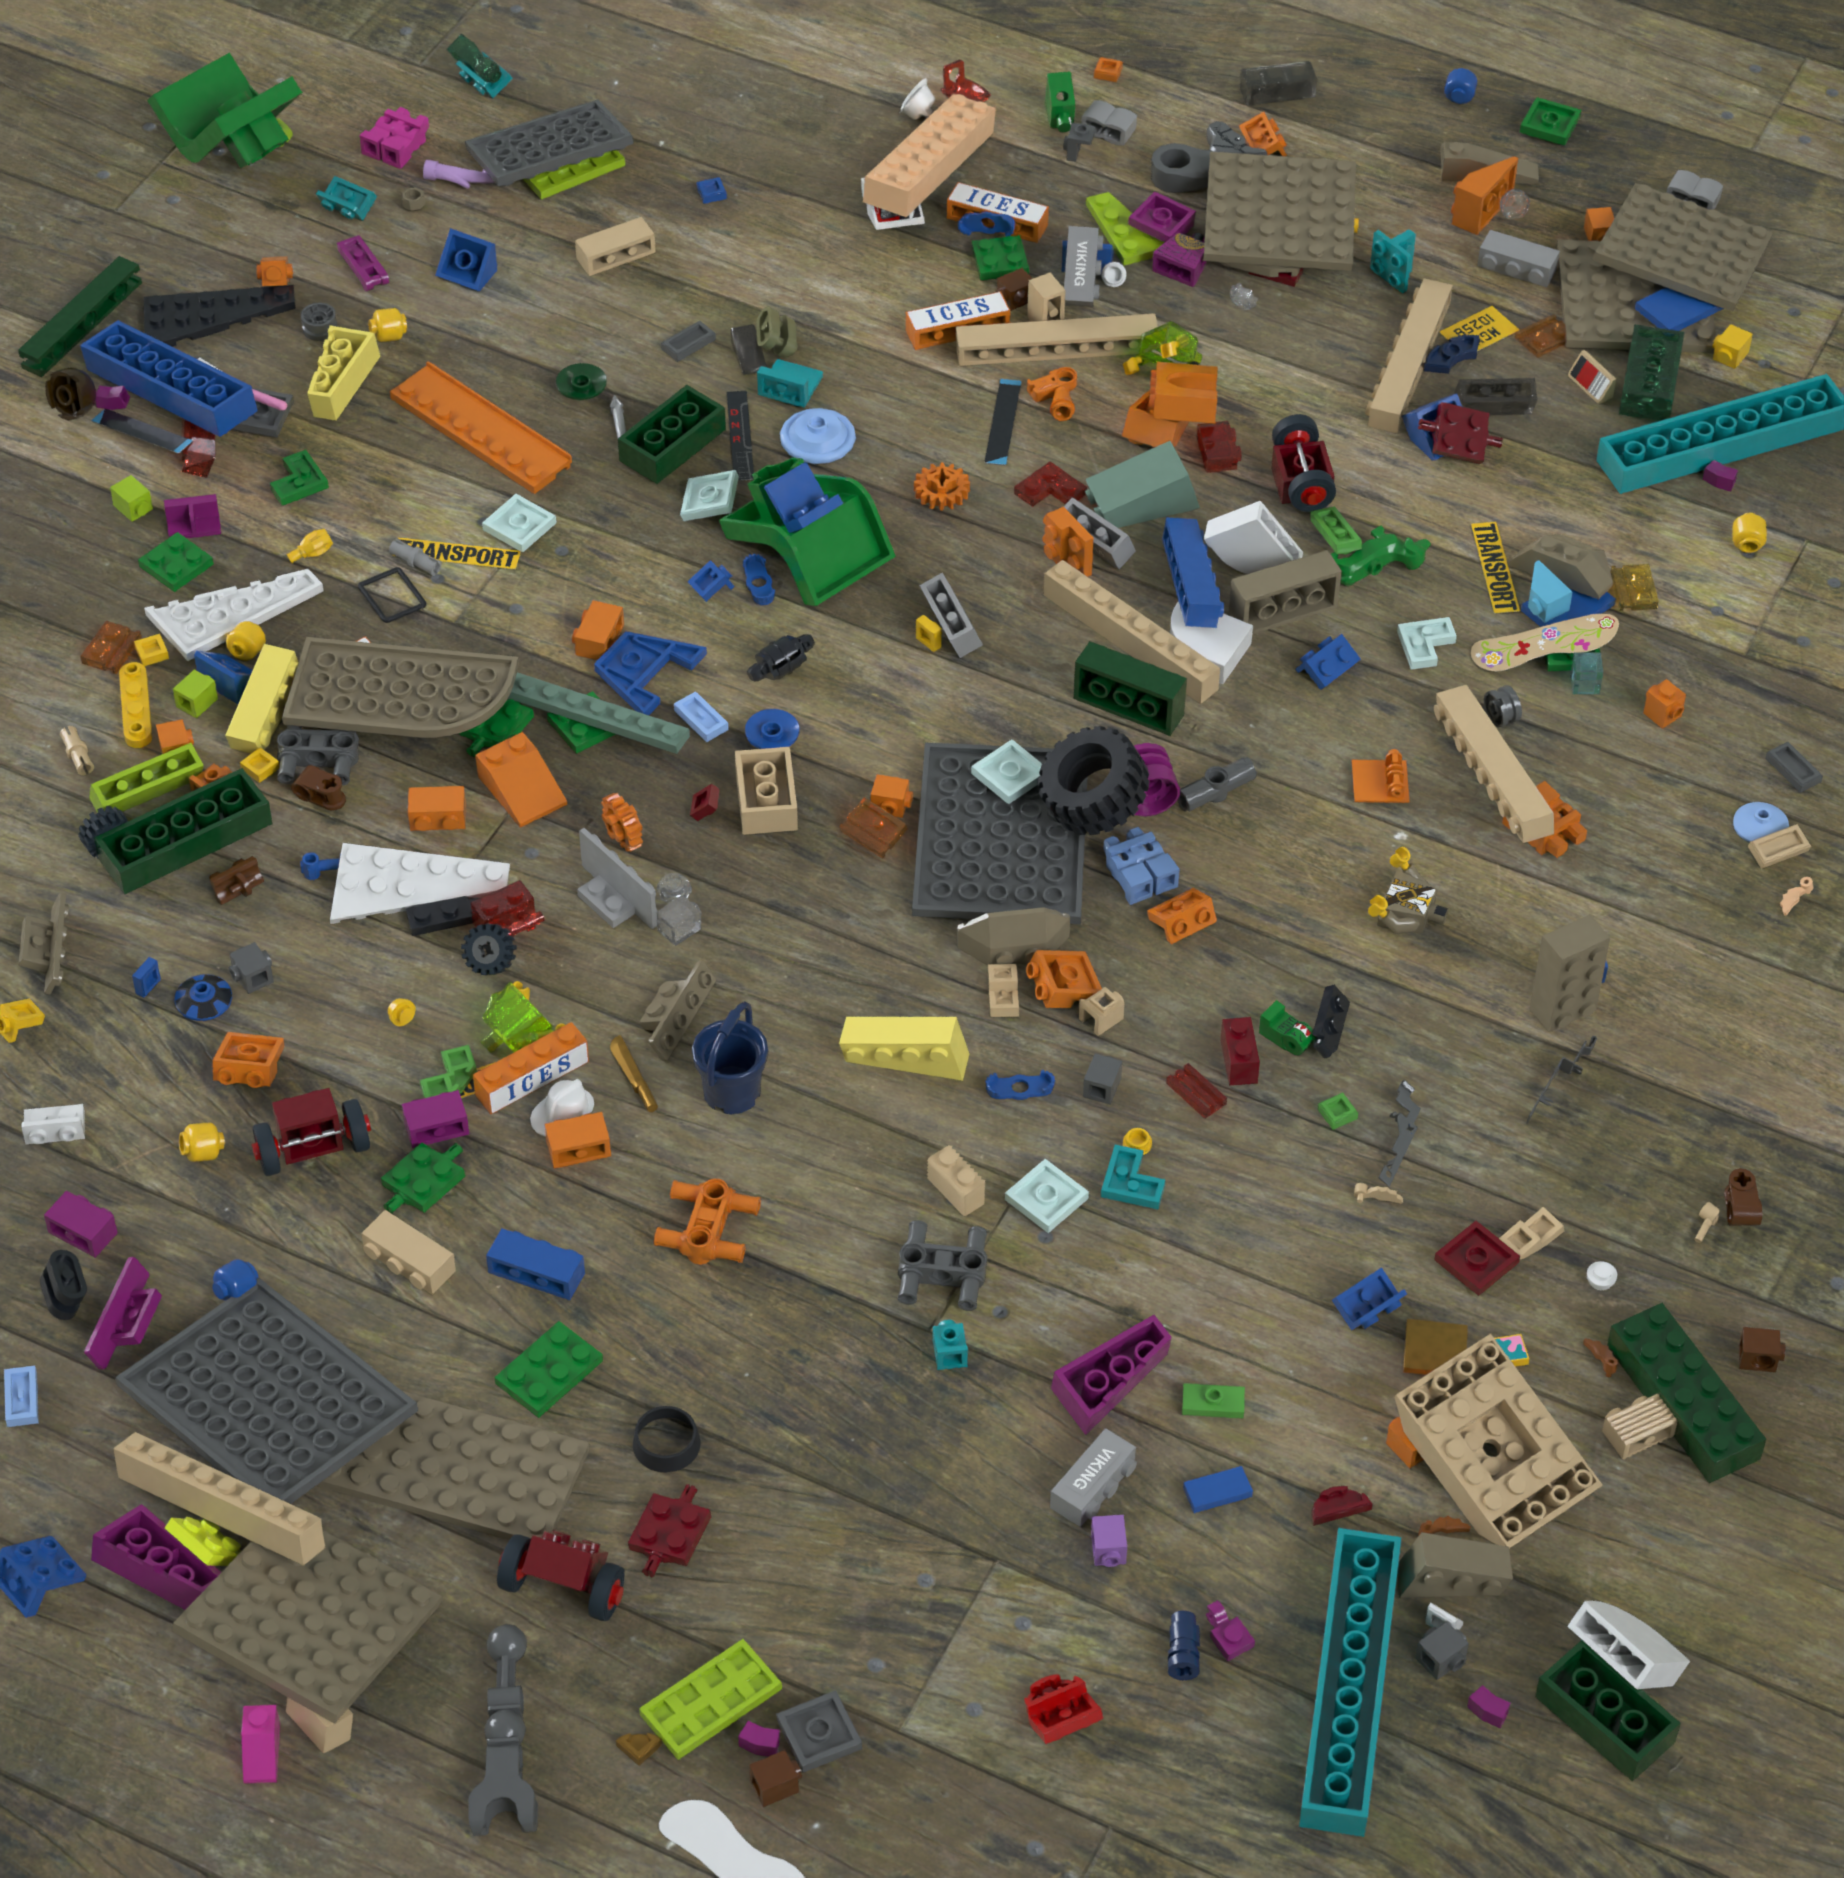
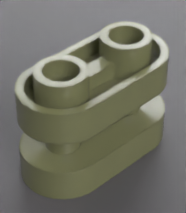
M769 306L765 307L759 314L756 322L757 344L766 350L773 348L774 354L786 359L796 352L798 346L796 342L795 320L787 315L779 317L777 310Z

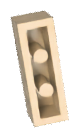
M642 217L575 240L576 259L589 276L656 253L655 234Z
M386 1210L361 1233L363 1250L367 1256L373 1260L378 1259L386 1264L394 1274H401L406 1277L417 1289H424L433 1295L456 1272L454 1254Z

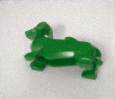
M1380 525L1371 531V535L1375 539L1362 543V549L1355 550L1349 557L1338 559V554L1335 552L1331 553V556L1342 571L1340 584L1351 586L1371 574H1379L1384 566L1394 561L1403 562L1409 570L1419 568L1425 561L1426 551L1431 546V543L1426 539L1413 542L1408 537L1404 541L1394 534H1386L1385 529Z

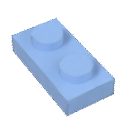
M696 691L674 703V711L706 742L728 730V722Z
M36 1367L4 1369L5 1421L7 1427L39 1423Z

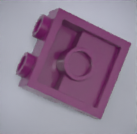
M1154 191L1129 216L1128 225L1166 242L1176 233L1186 235L1194 226L1196 211Z

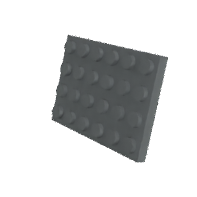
M599 100L465 141L466 150L498 186H509L514 181L531 179L539 173L553 172L558 170L559 167L568 164H578L584 159L600 157L606 152L622 150L626 146L634 144L632 134Z

